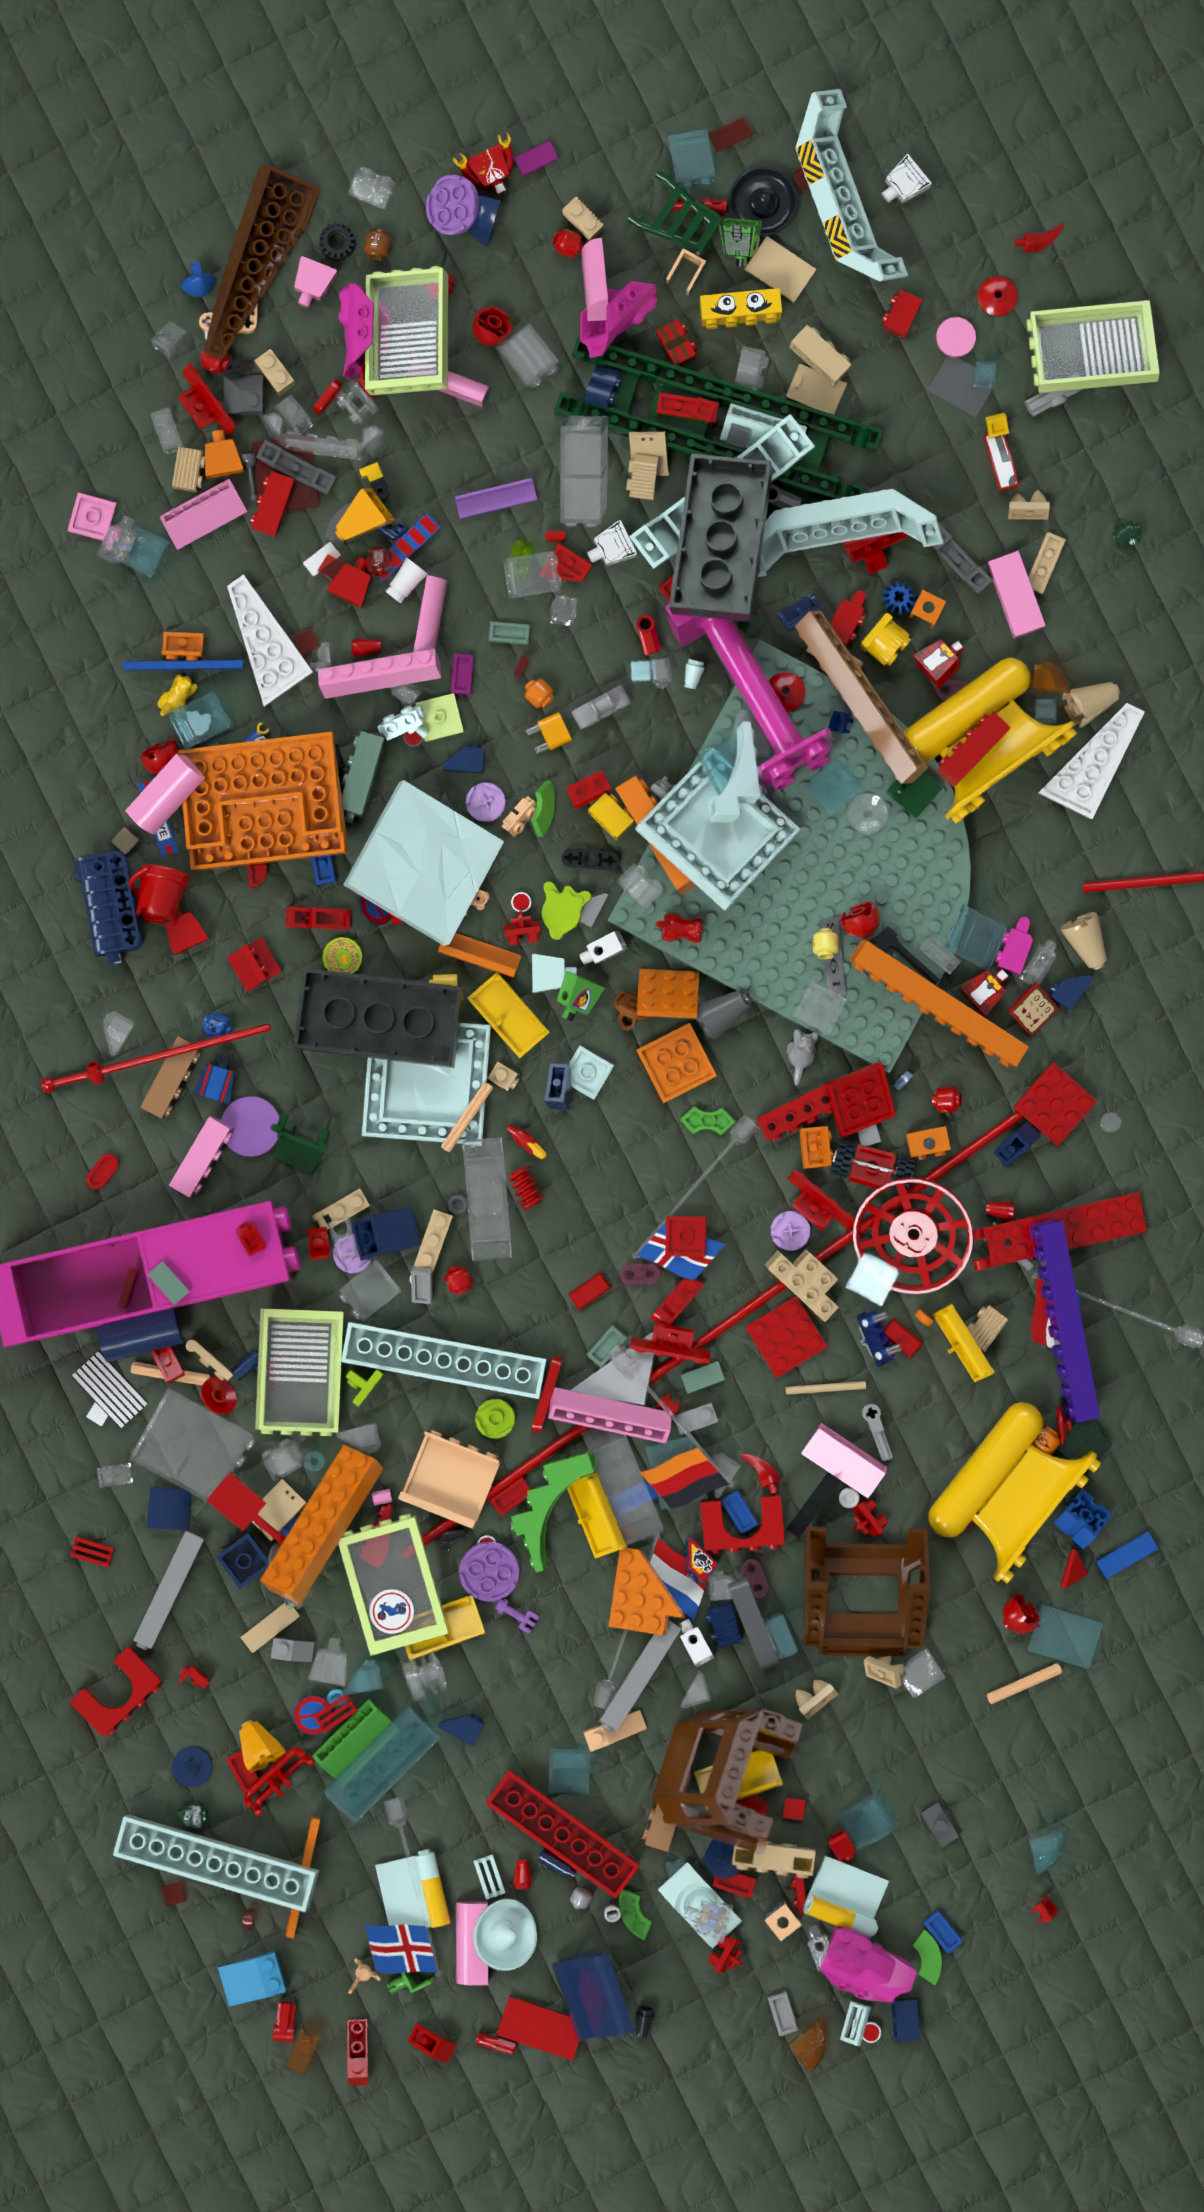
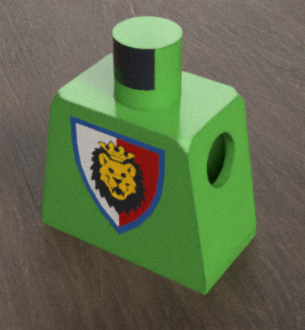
M566 971L557 998L559 1003L566 1006L562 1017L573 1021L577 1011L585 1015L589 1014L605 988L591 980Z

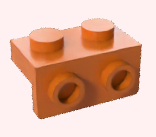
M163 632L162 656L166 657V660L172 661L178 660V657H185L186 661L203 658L204 634Z
M828 1126L799 1129L803 1169L832 1166L834 1156L833 1151L830 1150L832 1136Z

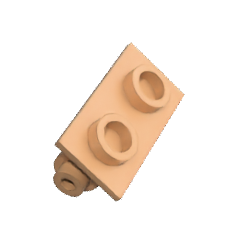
M528 796L522 798L514 808L519 812L518 815L511 811L502 821V827L513 837L521 833L526 823L534 816L537 803Z

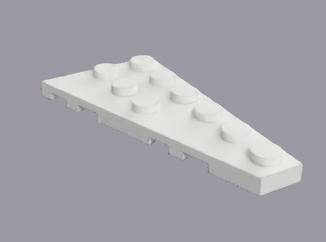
M242 575L227 587L265 707L311 675L313 671L246 577Z
M1126 703L1038 794L1092 820L1140 723L1144 711Z

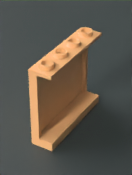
M433 1430L430 1433L425 1432V1437L403 1492L401 1491L398 1499L475 1529L501 1464L497 1460L498 1456L489 1452L483 1455L478 1453L479 1448L468 1445L467 1448L460 1445L461 1441L451 1437L449 1440L441 1438V1433Z

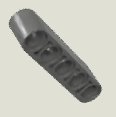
M744 1577L727 1584L761 1671L780 1664L747 1578Z

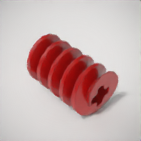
M524 1166L509 1173L512 1176L508 1179L509 1182H515L512 1189H519L515 1196H522L518 1201L519 1204L525 1203L521 1208L522 1211L542 1203L539 1201L543 1198V1195H536L540 1188H533L536 1180H529L533 1176V1173H526L530 1168L529 1166Z

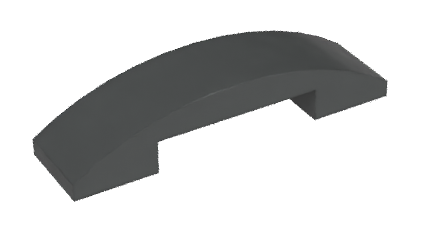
M264 440L256 456L257 459L279 472L326 495L336 476L319 467L316 468L267 440Z
M938 523L943 544L932 546L933 549L974 592L979 594L993 580L980 566L978 567L952 539V536Z

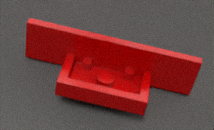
M189 363L182 371V374L192 388L180 394L178 399L200 430L217 422L227 437L231 436L236 429L233 419L226 414L221 402L216 400L210 387L200 377L198 370Z
M795 1169L787 1178L802 1191L791 1206L822 1231L832 1218L847 1230L854 1225L855 1219L852 1214L843 1210L834 1199L824 1194L820 1187L812 1184L803 1173Z
M655 1323L652 1340L631 1337L630 1349H634L636 1352H650L657 1356L666 1355L677 1360H693L698 1364L710 1362V1351L691 1348L695 1331L692 1329Z

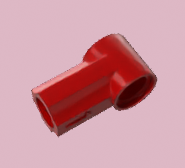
M649 615L640 616L636 622V628L639 633L644 656L661 652L653 618ZM643 619H647L651 623V627L647 630L640 627V621Z
M285 2001L278 2003L273 2041L293 2043L296 2003Z

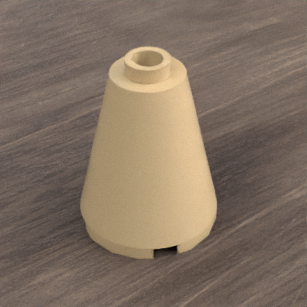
M1107 682L1065 691L1062 698L1067 701V705L1064 707L1068 717L1075 725L1079 724L1078 728L1086 726L1119 700L1120 689L1116 684Z
M1091 912L1077 917L1078 920L1074 922H1067L1060 929L1088 968L1097 970L1105 966L1104 962L1107 961L1099 916L1097 913Z

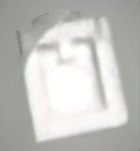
M321 642V647L317 648L318 660L322 659V662L310 663L311 669H315V672H318V669L331 667L329 642Z

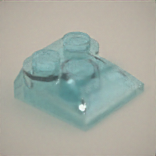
M134 525L128 537H134V542L131 545L132 548L128 551L129 553L126 558L124 556V558H119L117 561L153 578L170 542Z

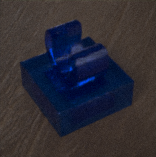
M833 711L828 728L835 733H850L846 726L848 723H854V720L850 718V714Z

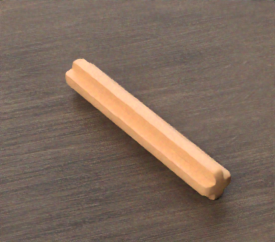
M483 1083L441 1145L447 1152L453 1149L492 1091L493 1087L490 1084Z
M133 1362L131 1365L132 1374L164 1379L159 1367L156 1365ZM183 1370L185 1376L175 1381L202 1386L210 1378V1375Z
M1058 1663L988 1693V1701L990 1704L1003 1700L1061 1674L1062 1669Z

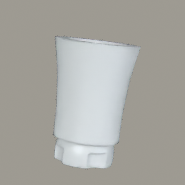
M406 557L386 592L401 603L428 574Z

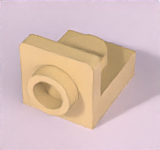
M499 1062L496 1063L487 1078L506 1091L510 1088L514 1089L519 1081L516 1078L518 1073Z

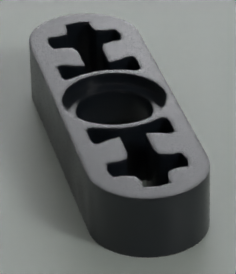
M567 849L562 854V862L565 866L571 868L612 871L619 866V857L613 852ZM573 853L574 857H579V853H583L582 865H578L579 860H573L571 864L568 863L565 856ZM588 854H593L596 857L594 865H587L585 863V857ZM599 855H603L602 859H608L609 856H613V860H616V863H613L612 867H608V863L602 862V867L598 866Z

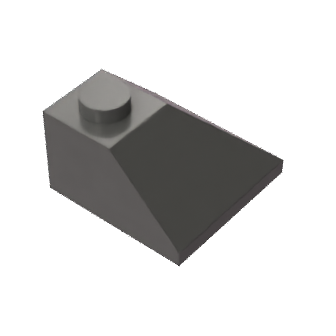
M224 375V411L227 415H264V375H246L244 377Z

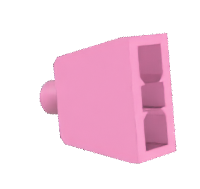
M301 256L294 286L295 291L301 293L298 304L309 308L312 298L321 301L337 277V270Z

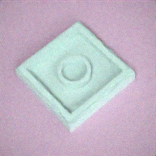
M579 1046L569 1063L572 1088L594 1100L614 1065L584 1047Z

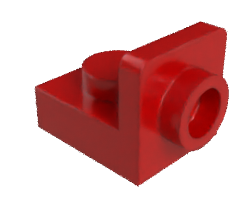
M254 1221L244 1222L236 1229V1233L249 1257L267 1248Z
M327 1227L307 1229L310 1259L330 1258Z
M194 1664L190 1668L186 1666L179 1673L181 1678L178 1680L182 1683L190 1675L192 1677L190 1679L191 1682L198 1688L200 1686L205 1688L211 1681Z
M758 1794L742 1798L737 1802L741 1807L754 1810V1813L765 1816L769 1812L767 1810L769 1805Z

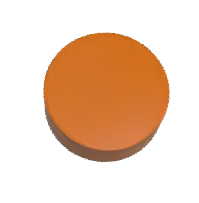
M918 1309L915 1313V1316L927 1327L934 1323L933 1319L921 1309Z

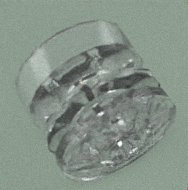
M434 1652L429 1653L430 1663L427 1662L425 1655L421 1656V1666H418L415 1659L401 1663L406 1682L415 1703L428 1698L427 1689L429 1688L435 1696L438 1695L437 1685L440 1686L442 1693L447 1692L446 1675L441 1662Z

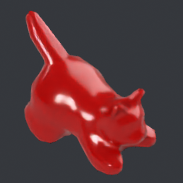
M666 913L663 917L664 921L660 920L655 923L656 926L663 929L661 937L667 942H673L682 938L693 943H699L701 941L700 935L704 933L703 920L701 918L684 919L678 914Z

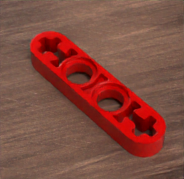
M556 1356L552 1358L531 1428L533 1432L541 1433L563 1358Z

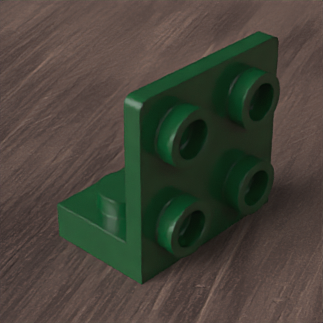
M923 772L913 783L901 784V782L896 780L886 793L914 818H917L942 788Z

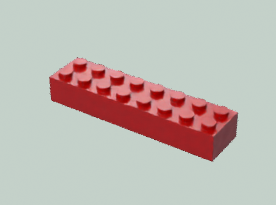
M511 1769L506 1772L485 1802L493 1810L615 1899L640 1866L637 1861Z

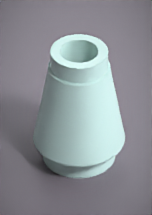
M693 659L688 660L685 669L684 687L696 689L705 669L703 667L704 662Z

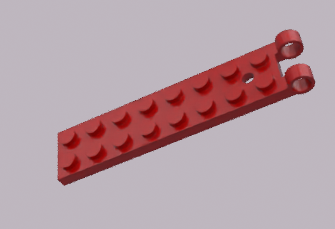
M1139 1192L974 1229L973 1241L985 1238L989 1257L974 1260L973 1263L975 1271L1034 1258L1033 1248L1036 1246L1035 1240H1032L1030 1236L1031 1222L1050 1218H1057L1063 1221L1068 1250L1147 1232ZM1006 1239L1011 1240V1245L1009 1247H1006L1004 1245V1241Z

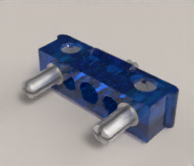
M876 1310L857 1315V1320L863 1337L860 1342L862 1346L867 1347L876 1365L880 1367L894 1359V1353L901 1351L902 1347H900V1344L890 1346L880 1322L888 1318V1315L883 1316L887 1313L877 1314Z

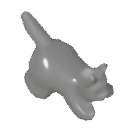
M797 1029L793 1033L794 1043L790 1042L787 1046L788 1060L795 1067L794 1084L796 1086L800 1083L804 1068L810 1066L815 1058L816 1047L814 1045L819 1036L817 1032L804 1034L801 1030Z

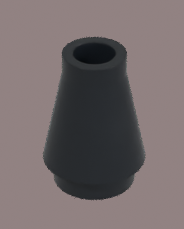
M639 2006L638 2010L635 2011L636 2036L646 2038L655 2017L654 2009L647 2006Z

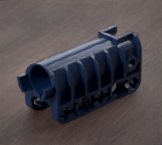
M119 851L74 859L77 879L82 885L94 956H106L107 963H110V965L122 963L121 953L136 951L143 945L139 916L137 917L135 914L137 909L135 895L132 894L131 888L128 886L131 878L129 861ZM117 858H120L122 860L119 862L120 869L122 868L123 871H119L118 866H116L114 863L117 862ZM121 877H125V884L122 886H118V879ZM121 892H124L125 897L129 899V901H126V905L130 911L126 910V906L121 903L124 901V895ZM128 916H132L133 922L130 925H125V919ZM128 931H131L132 936L137 939L133 941V945L128 942L131 940V934H128Z

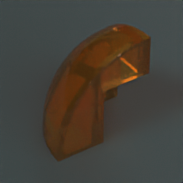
M821 2016L810 2023L807 2030L789 2041L790 2047L810 2073L822 2062L828 2045L827 2029Z

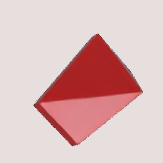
M1070 1548L1060 1587L1064 1589L1088 1575L1077 1551Z

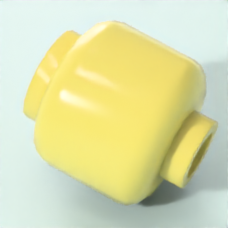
M822 928L819 930L820 932L813 935V952L820 959H831L839 951V937L831 929Z

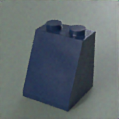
M411 1207L371 1215L351 1222L360 1261L421 1246L420 1235L415 1224V1215Z

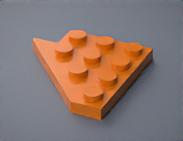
M621 1549L619 1551L609 1627L666 1636L669 1616L685 1618V1614L642 1550Z

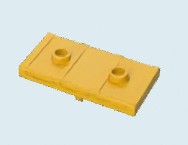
M498 972L467 998L519 1058L550 1033Z
M953 1304L932 1314L952 1345V1348L947 1351L949 1354L954 1351L957 1353L974 1382L984 1379L995 1372Z
M595 1472L584 1476L572 1483L567 1490L579 1517L578 1523L583 1527L594 1557L598 1558L627 1547L598 1473Z
M472 1595L442 1605L449 1629L448 1634L406 1645L405 1648L410 1661L486 1634ZM433 1609L414 1615L410 1625L400 1633L403 1634L437 1624Z
M760 1750L751 1753L736 1800L783 1785L773 1754ZM712 1766L694 1772L701 1793L705 1791Z

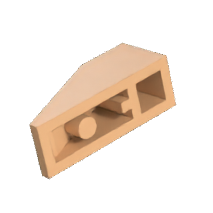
M637 1710L626 1716L616 1732L613 1730L608 1732L600 1724L584 1730V1735L592 1752L643 1731L647 1727L641 1711Z

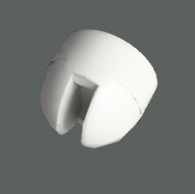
M615 1905L607 1906L604 1911L605 1919L608 1922L619 1920L621 1915L619 1908Z

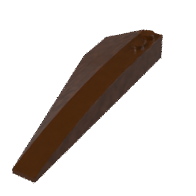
M271 165L259 166L222 278L203 353L221 360L234 342L238 331L243 328L245 320L255 309L259 298H262L276 276L278 268L288 257L287 254L292 246H295L301 232L307 227L320 187Z

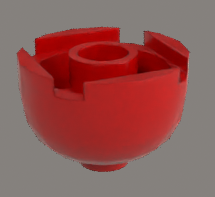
M490 306L489 308L481 307L474 316L472 331L476 339L482 344L497 346L509 337L513 324H510L508 320L510 317L503 310L495 306Z
M174 739L165 740V745L157 743L141 753L142 756H139V759L147 771L152 774H159L176 754H179V748Z
M871 902L858 904L851 907V912L847 915L845 912L840 915L839 920L845 932L854 937L869 938L880 924V912L875 902L873 905Z
M1020 1593L1015 1594L1006 1601L1003 1607V1624L1008 1630L1011 1629L1015 1633L1027 1634L1040 1627L1041 1624H1037L1040 1618L1030 1601L1026 1604L1023 1600L1025 1596Z

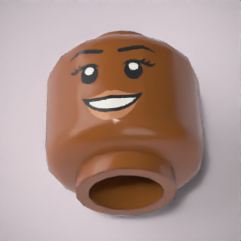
M375 229V231L369 232L366 235L364 252L368 258L382 260V258L388 256L391 238L386 234V231Z

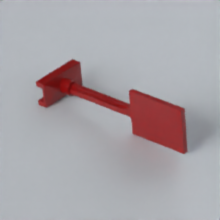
M230 1472L206 1499L208 1503L242 1531L251 1521H254L281 1545L286 1539L284 1535L258 1515L266 1505V1502Z

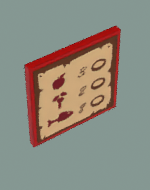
M1035 982L1008 1012L1032 1037L1059 1008Z

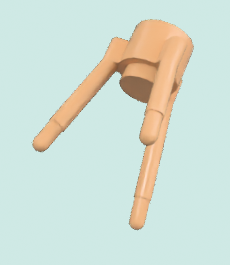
M357 1958L354 1959L355 1963L358 1964L356 1969L357 1978L350 1987L349 1994H352L360 1981H367L370 1977L378 1981L381 1979L376 1972L372 1971L368 1964H363Z

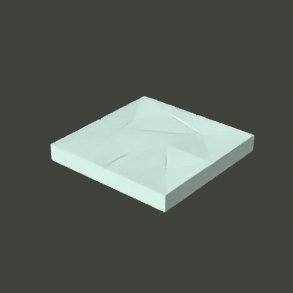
M711 749L635 829L725 911L801 829L763 794L754 804H741V814L735 822H711L708 803L714 796H719L722 793L734 769L714 749Z
M402 780L394 790L348 875L344 886L443 946L450 944L504 841Z
M460 1023L454 1068L368 1058L362 1137L444 1142L483 1083H487L491 1025ZM485 1101L456 1144L482 1145Z

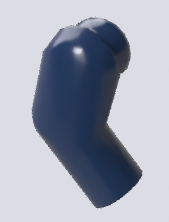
M398 523L397 526L389 527L385 525L376 530L393 540L402 537L406 533L407 527L403 523Z

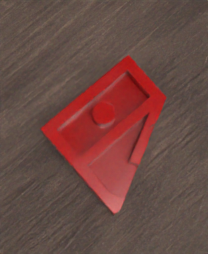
M559 543L538 576L582 582L593 565Z

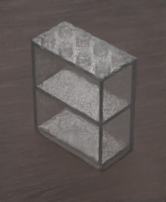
M568 416L561 425L560 523H565V526H577V523H585L586 527H596L607 514L608 416Z
M170 1387L165 1392L129 1459L206 1501L229 1472L236 1477L237 1474L234 1471L237 1467L240 1468L246 1459V1456H244L247 1449L251 1450L256 1441L253 1438L255 1433L223 1415L214 1413L205 1405Z

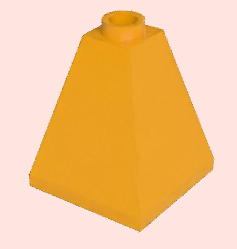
M363 488L358 492L337 524L335 533L342 541L350 540L393 523L395 519L372 488Z

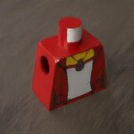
M939 640L915 653L913 656L916 665L940 689L960 668L957 656L964 651V648L958 641L948 647L943 640Z
M1002 969L993 976L986 970L962 985L959 989L983 1016H986L1006 990L1001 984L1009 977Z

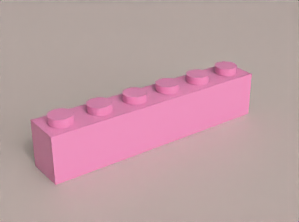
M434 648L318 669L319 687L324 698L327 699L441 678L440 660Z
M554 1388L550 1400L549 1418L666 1444L671 1430L672 1413Z

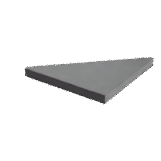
M653 1332L643 1339L652 1340ZM629 1348L570 1391L645 1406L655 1354L650 1352L640 1353Z

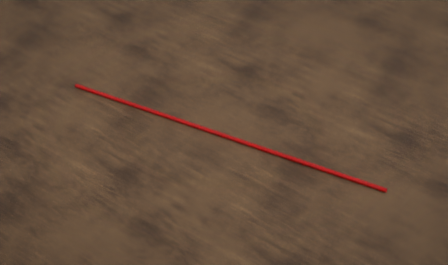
M1018 1111L1014 1112L923 1177V1179L937 1181L1025 1117ZM915 1183L908 1188L907 1193H920L930 1185ZM902 1201L893 1204L886 1211L892 1213L902 1206ZM872 1214L861 1222L860 1235L873 1226L876 1215ZM853 1228L814 1255V1257L822 1263L853 1241ZM779 1280L695 1340L691 1348H703L783 1291L787 1286ZM672 1357L653 1370L649 1386L686 1359L677 1360ZM576 1425L492 1485L485 1503L591 1427ZM446 1518L422 1535L424 1546L457 1524V1522ZM414 1543L400 1551L405 1560L416 1553Z

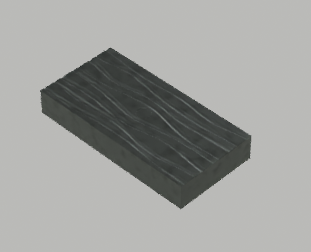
M691 454L669 604L671 614L752 622L773 473L771 461Z
M303 968L293 1047L298 1050L454 1068L464 988L461 986Z

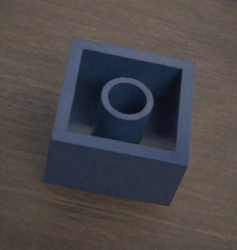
M250 1532L216 1556L239 1589L264 1572L271 1563L270 1558Z

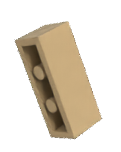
M806 325L791 341L789 348L833 387L850 370L851 363H849V358L844 354H839L835 350V346L830 341H825L820 337L819 331L814 327L810 328Z
M433 1210L414 1264L415 1267L430 1268L432 1273L434 1272L453 1216Z

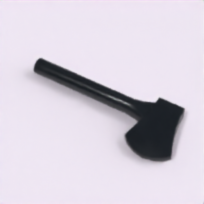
M889 926L879 935L868 940V942L887 953L889 947L895 949L934 985L940 981L933 972L899 942L896 937L898 934Z

